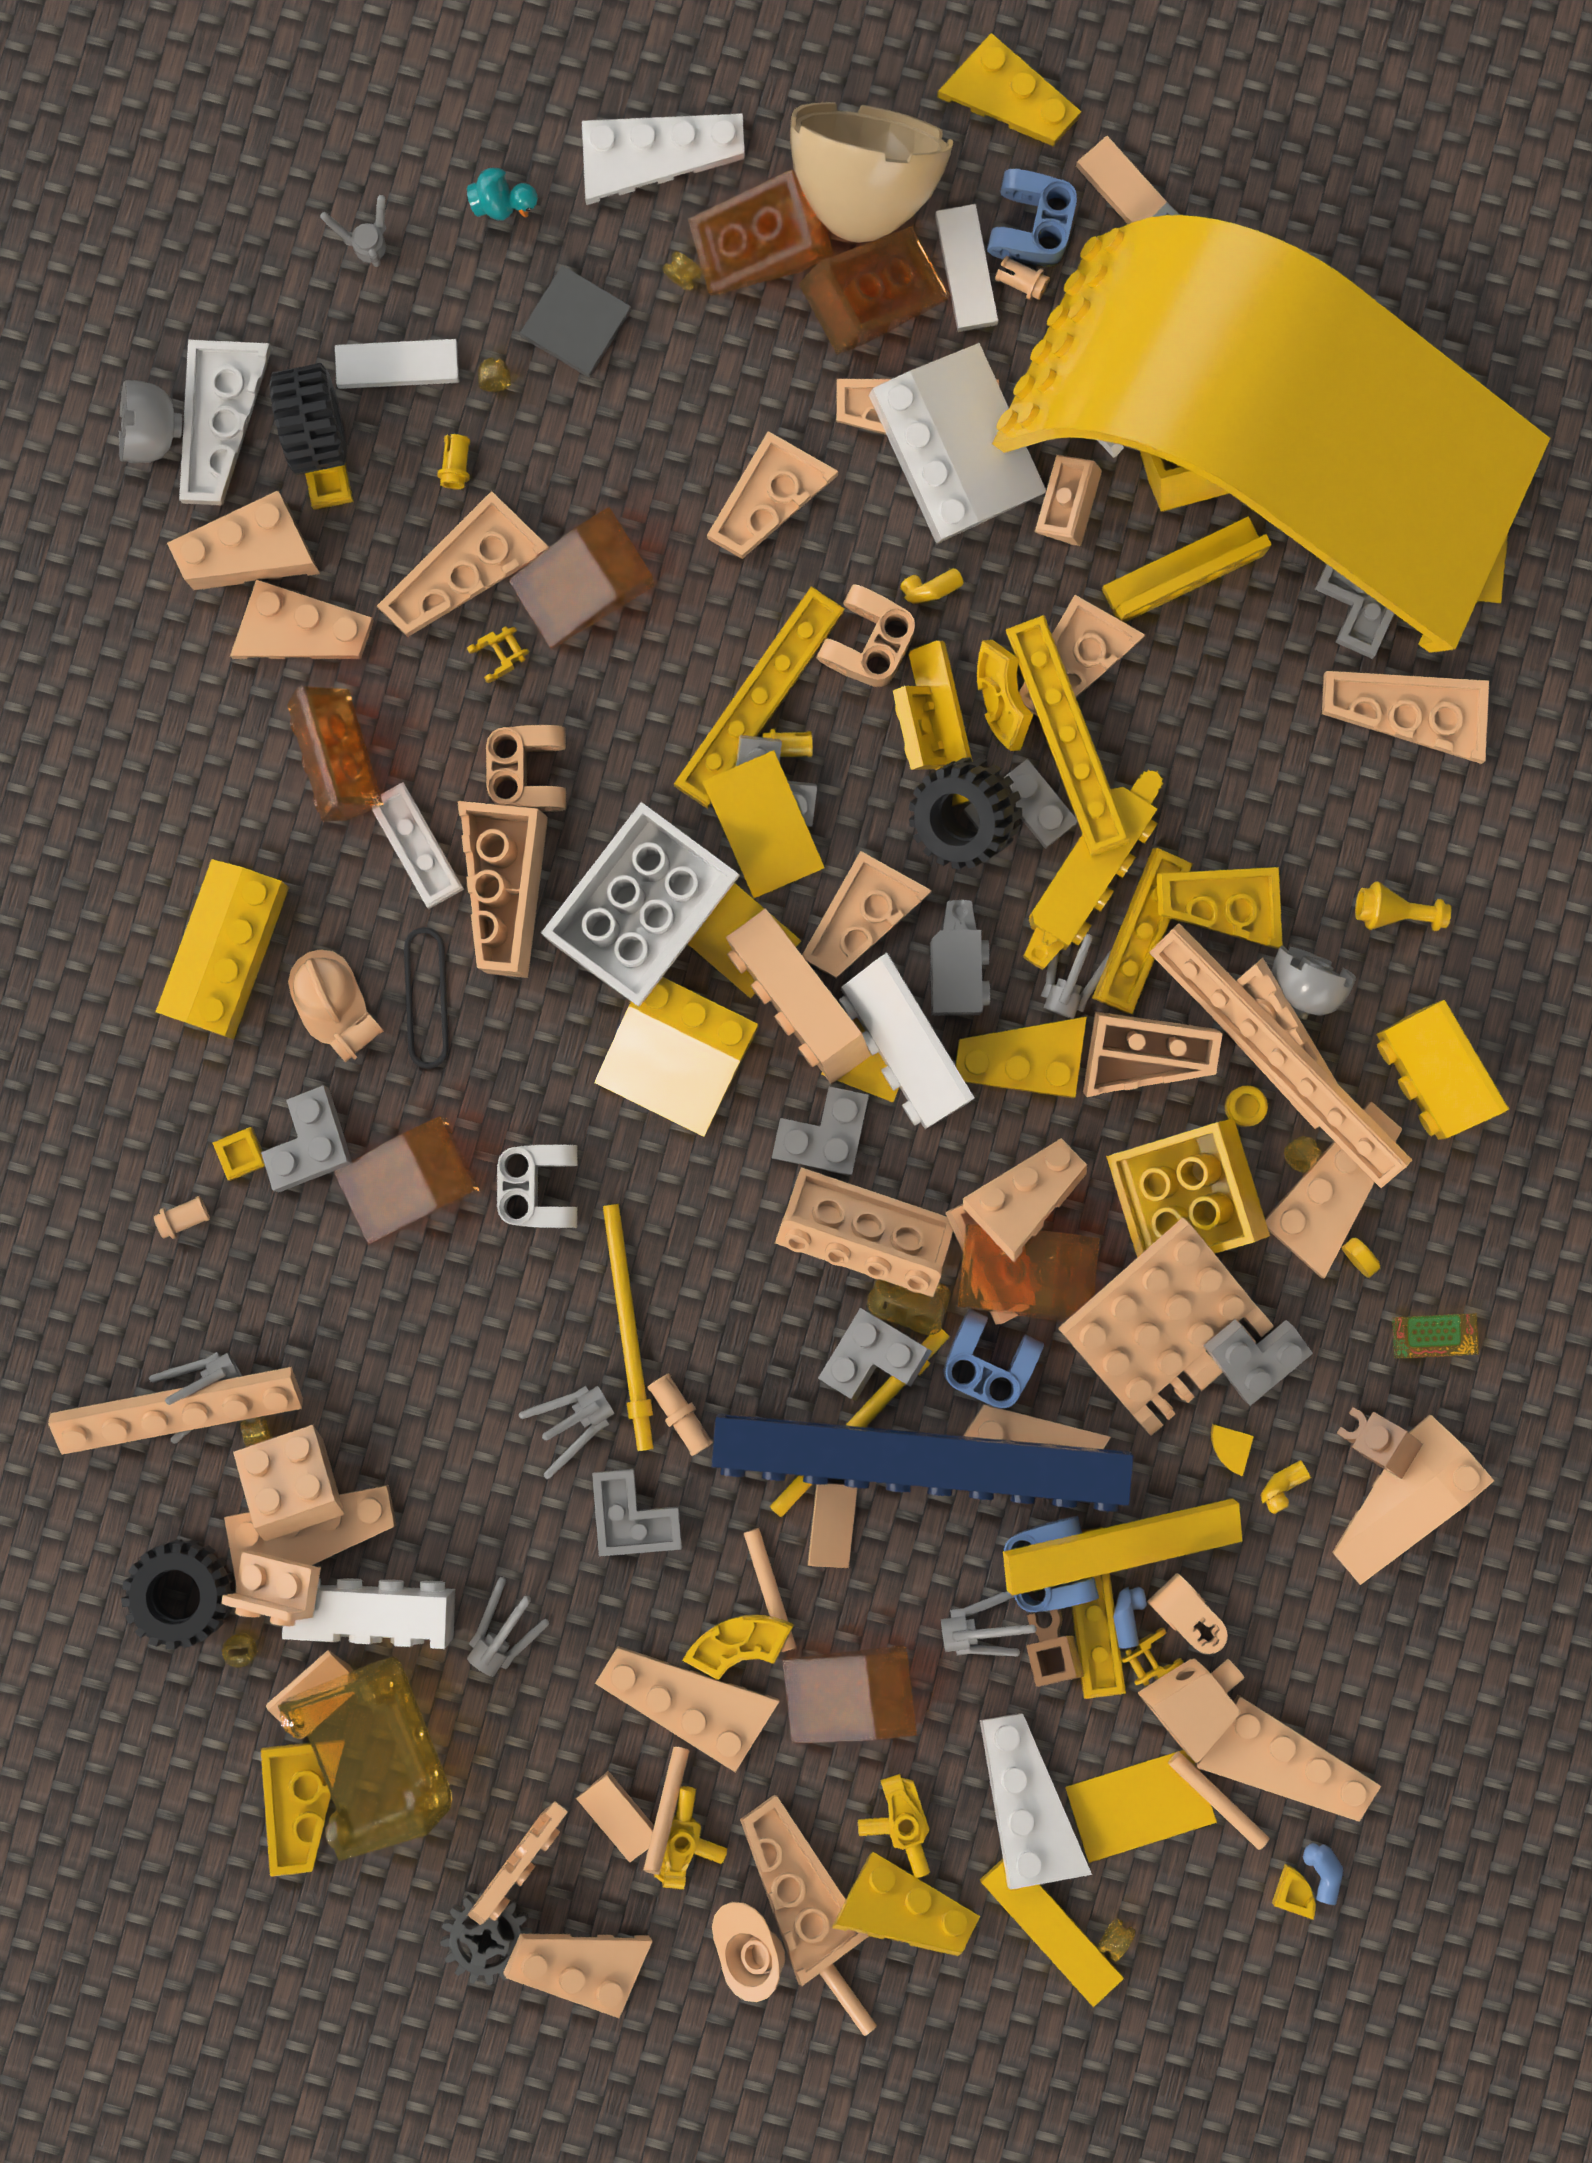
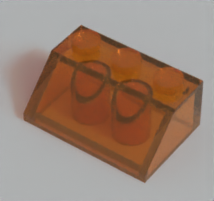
M311 686L297 688L287 704L291 716L290 725L293 733L297 736L302 753V765L309 776L314 793V805L321 816V820L346 821L383 806L349 689Z

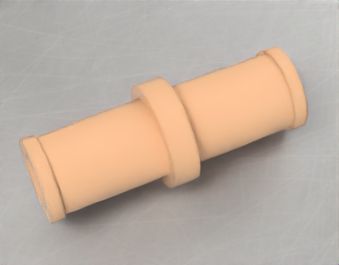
M670 1373L662 1376L647 1387L668 1417L665 1419V1422L669 1427L674 1426L690 1451L691 1456L696 1455L714 1443L694 1414L695 1406L692 1402L687 1403L672 1380Z

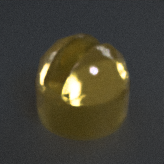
M493 357L482 361L478 370L479 387L488 392H498L509 388L511 377L508 365L502 359L495 361Z
M1300 1136L1292 1140L1284 1148L1286 1161L1299 1172H1308L1317 1163L1321 1153L1320 1148L1316 1147L1317 1142L1315 1139L1308 1136Z
M245 1633L232 1635L224 1642L222 1647L223 1659L228 1665L235 1668L247 1666L254 1660L257 1654L256 1642ZM248 1647V1655H229L228 1649Z

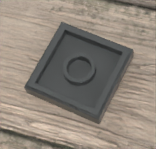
M562 265L522 328L520 335L523 339L590 378L632 310L630 305Z

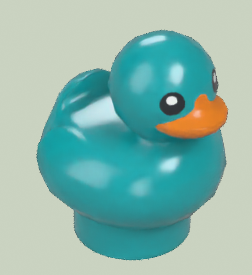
M500 168L485 169L480 173L476 183L467 186L468 201L473 213L477 217L488 215L495 220H505L511 216L514 209L518 210L523 217H528V212L537 204V192L527 183H520L510 190L504 177L506 172Z

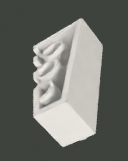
M319 1578L313 1618L296 1620L295 1626H283L282 1639L338 1642L341 1641V1637H349V1642L355 1644L381 1643L383 1638H391V1643L394 1646L405 1647L423 1644L424 1639H430V1648L445 1649L454 1639L455 1589H446L445 1582L421 1581L420 1588L404 1587L403 1580H379V1586L373 1587L362 1586V1579L352 1578L337 1579V1586L321 1585V1578Z

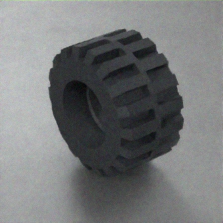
M322 363L272 372L270 379L272 408L282 450L291 470L295 475L345 465L347 457L345 433L336 393L328 370Z
M971 757L962 758L929 774L922 780L923 783L916 787L913 794L917 798L910 801L909 810L915 812V815L909 818L910 827H916L918 833L913 835L916 843L921 841L924 843L926 848L923 852L928 857L935 854L937 856L936 863L945 866L951 862L953 869H961L966 865L969 869L978 866L982 862H986L1012 843V836L1018 833L1021 826L1015 822L1022 817V808L1016 807V802L1021 797L1019 791L1012 792L1010 785L1014 782L1008 775L1003 778L1000 775L1002 768L996 764L988 768L987 760L981 758L973 762ZM954 794L966 797L975 806L979 815L978 832L965 829L956 820L952 810Z
M183 1539L174 1540L146 1552L139 1557L140 1560L131 1566L128 1571L131 1575L128 1579L124 1580L122 1589L127 1590V1593L121 1600L122 1607H128L130 1613L125 1618L128 1624L133 1622L136 1624L138 1629L135 1633L140 1638L146 1635L150 1638L149 1644L156 1647L163 1644L166 1645V1649L175 1650L181 1646L187 1648L203 1641L224 1624L223 1620L229 1616L232 1607L221 1604L222 1596L235 1593V1590H231L230 1583L234 1581L232 1572L227 1574L224 1568L227 1562L223 1557L218 1559L214 1555L216 1550L210 1546L201 1547L199 1546L200 1542L194 1540L183 1542ZM180 1570L189 1574L199 1587L200 1603L198 1609L187 1618L171 1615L162 1607L159 1601L158 1584L161 1577L168 1571Z

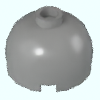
M125 380L122 386L120 417H122L121 431H119L120 461L151 463L161 459L169 451L173 438H181L182 414L174 413L171 398L163 389L155 384L138 380Z
M1280 946L1271 972L1298 1018L1307 1020L1309 1014L1326 1015L1336 1011L1344 1004L1356 981L1354 974L1342 968L1339 975L1333 971L1332 961L1299 948L1290 946L1289 950H1287L1284 946Z

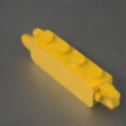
M1149 769L1147 772L1144 771L1130 791L1124 787L1111 790L1130 843L1091 857L1082 834L1029 916L1030 926L1034 933L1023 955V958L1043 970L1061 949L1066 950L1071 942L1079 946L1092 926L1086 922L1087 917L1093 908L1101 912L1114 892L1108 888L1109 883L1115 874L1123 878L1136 858L1130 854L1131 849L1137 840L1145 844L1158 824L1151 819L1157 811V808L1151 805L1163 784V778L1160 777L1158 771H1150Z

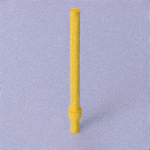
M619 1204L603 1206L630 1396V1402L626 1404L628 1418L633 1419L637 1451L654 1449L649 1416H653L651 1399H646Z
M939 1326L921 1343V1345L932 1352L920 1370L919 1376L931 1364L928 1360L950 1338ZM891 1375L846 1425L866 1427L906 1384ZM798 1475L770 1505V1508L782 1518L812 1484L804 1483L803 1476Z

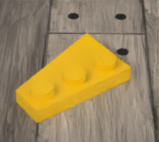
M992 33L938 90L937 97L949 103L951 100L971 108L970 111L982 117L988 115L1008 124L1009 128L1051 146H1054L1081 115V111Z
M1279 867L1156 874L1159 915L1275 949L1283 946Z
M1087 1017L959 1039L955 1066L966 1083L1075 1098Z
M344 1739L261 1748L270 1877L313 1871L330 1796L345 1742Z
M872 1852L868 1856L831 1928L844 1931L853 1930L866 1933L870 1937L893 1939L909 1943L911 1946L959 1956L963 1953L980 1916Z

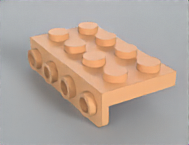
M801 1167L775 1244L787 1247L795 1252H802L828 1261L833 1265L855 1270L874 1279H881L905 1287L912 1292L933 1297L941 1278L942 1267L953 1229L946 1216Z

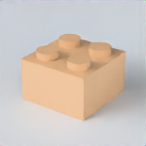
M314 1425L233 1452L253 1527L265 1542L345 1515L323 1438Z

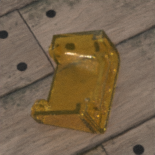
M392 1656L366 1665L289 1697L278 1706L283 1729L297 1739L308 1736L336 1807V1811L331 1815L325 1832L327 1841L334 1848L339 1861L426 1836L449 1812L452 1796L447 1778L405 1671L397 1658Z

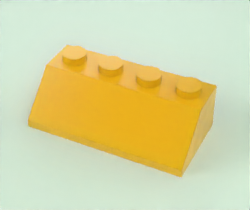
M211 859L156 1013L234 1040L289 886L278 879Z

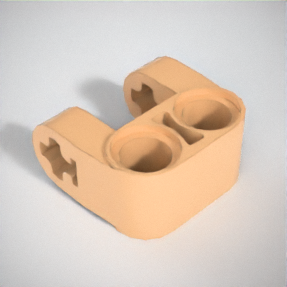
M853 584L843 603L844 606L852 612L876 623V626L862 653L837 641L825 639L816 658L824 665L845 676L870 686L882 687L893 679L907 652L914 634V618L909 611L886 597L865 587ZM891 621H900L906 626L907 633L902 637L894 638L887 634L885 626ZM873 657H882L887 660L889 669L883 674H875L868 669L867 662Z
M557 725L503 727L496 729L490 734L486 744V785L488 794L495 805L536 808L541 812L566 810V788L558 786H527V752L564 750L566 748L565 727ZM503 740H513L517 743L515 754L509 758H500L496 755V748ZM505 780H512L518 786L515 795L508 799L498 797L496 794L498 785Z
M1176 1573L1147 1601L1172 1629L1177 1630L1190 1645L1201 1653H1216L1226 1644L1228 1634L1225 1625L1205 1604V1600L1180 1574ZM1199 1621L1207 1627L1214 1625L1210 1629L1213 1635L1210 1641L1204 1638L1199 1639L1201 1634L1198 1629L1194 1628Z

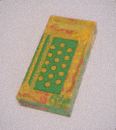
M1477 1313L1392 1317L1394 1358L1479 1354Z

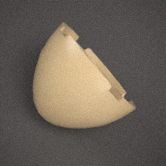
M835 102L811 103L797 107L791 116L790 144L793 168L802 192L817 218L827 229L838 237L850 242L875 241L892 233L913 217L932 196L944 174L953 146L952 139H948L947 143L942 140V130L936 126L909 115L861 105L858 113L837 111Z

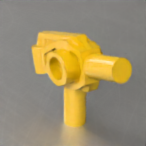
M897 1774L880 1780L888 1802L889 1817L858 1819L859 1836L890 1834L894 1848L906 1850L914 1877L919 1878L930 1873L921 1843H924L925 1837L929 1832V1826L914 1781L901 1778V1775Z
M680 1787L676 1816L673 1817L659 1875L654 1874V1877L662 1882L663 1888L684 1889L686 1870L694 1854L719 1864L723 1863L727 1854V1848L700 1838L701 1825L692 1818L696 1789L693 1787Z

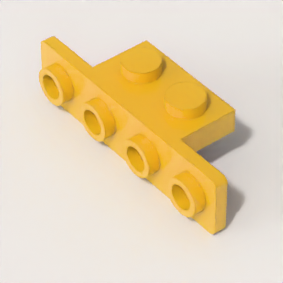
M937 640L911 650L909 657L916 686H904L893 690L896 703L895 711L900 721L905 742V754L909 760L911 770H938L953 761L957 762L962 758L971 757L945 642ZM954 794L952 807L969 802L970 800L962 795Z

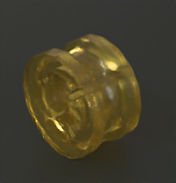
M674 251L671 255V264H664L662 271L679 287L691 291L694 287L693 279H700L703 272L687 256Z
M264 1416L256 1417L253 1422H249L247 1419L241 1421V1431L246 1447L272 1439Z
M1119 1918L1114 1919L1110 1923L1098 1944V1950L1102 1953L1109 1951L1111 1953L1110 1958L1115 1962L1125 1954L1136 1933V1930L1132 1927L1124 1928L1122 1925L1123 1921Z

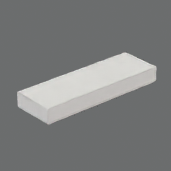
M976 204L936 211L935 217L957 331L962 332L997 325L998 317Z
M456 339L335 345L336 384L338 389L459 383L458 345Z
M404 782L368 801L428 909L464 890Z

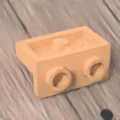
M254 1551L242 1552L236 1593L223 1595L221 1604L235 1607V1614L240 1616L260 1617L262 1614L270 1616V1623L295 1626L296 1620L313 1618L321 1568Z

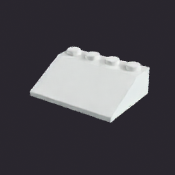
M980 343L908 371L872 388L869 394L870 400L936 544L1046 493L1044 484L1027 447L1004 453L992 444L998 432L996 429L997 422L1009 407Z
M641 802L541 934L578 964L640 1007L740 875Z
M887 953L879 957L842 986L841 991L844 997L839 999L841 1006L851 1020L856 1017L859 1019L865 1029L862 1035L872 1056L879 1052L886 1064V1067L881 1069L888 1084L893 1091L900 1087L908 1100L902 1106L914 1126L921 1122L924 1129H927L974 1099V1096Z

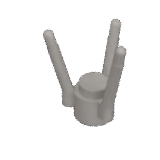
M379 195L377 198L375 223L361 224L353 232H348L328 213L322 212L320 215L321 219L343 239L346 245L353 246L359 259L372 263L374 267L381 265L380 259L386 251V243L383 237V233L386 230L385 196Z
M1090 934L1085 935L1067 981L1059 978L1055 985L1058 952L1048 964L1046 983L1041 997L1046 998L1043 1008L1074 1019L1077 1010L1083 1012L1087 1000L1098 985L1111 951H1109L1080 995L1082 987L1076 985V981L1092 942V936Z
M218 1352L205 1359L153 1374L149 1377V1380L154 1383L207 1368L200 1372L202 1376L200 1380L180 1389L165 1399V1402L171 1405L216 1381L241 1377L242 1374L229 1353L219 1356ZM192 1430L175 1433L171 1437V1442L174 1444L178 1443Z
M584 1386L572 1394L534 1406L519 1413V1417L525 1419L578 1401V1403L572 1406L575 1414L543 1433L542 1438L546 1441L581 1421L584 1428L592 1423L545 1471L544 1477L546 1479H550L598 1431L609 1425L606 1419L615 1413L598 1386L590 1391Z
M500 1577L496 1583L478 1630L469 1642L473 1649L467 1657V1660L476 1669L491 1677L495 1676L500 1667L507 1669L513 1659L549 1625V1621L543 1619L507 1652L510 1646L505 1639L531 1601L529 1596H524L499 1633L496 1635L489 1632L485 1637L506 1583L504 1577Z
M1008 1591L965 1608L950 1610L951 1618L941 1619L945 1652L956 1651L957 1656L966 1654L1019 1656L1020 1650L1017 1648L972 1644H978L977 1639L1035 1633L1037 1628L1035 1625H1018L976 1630L975 1620H966L968 1616L1014 1598V1595L1012 1596Z

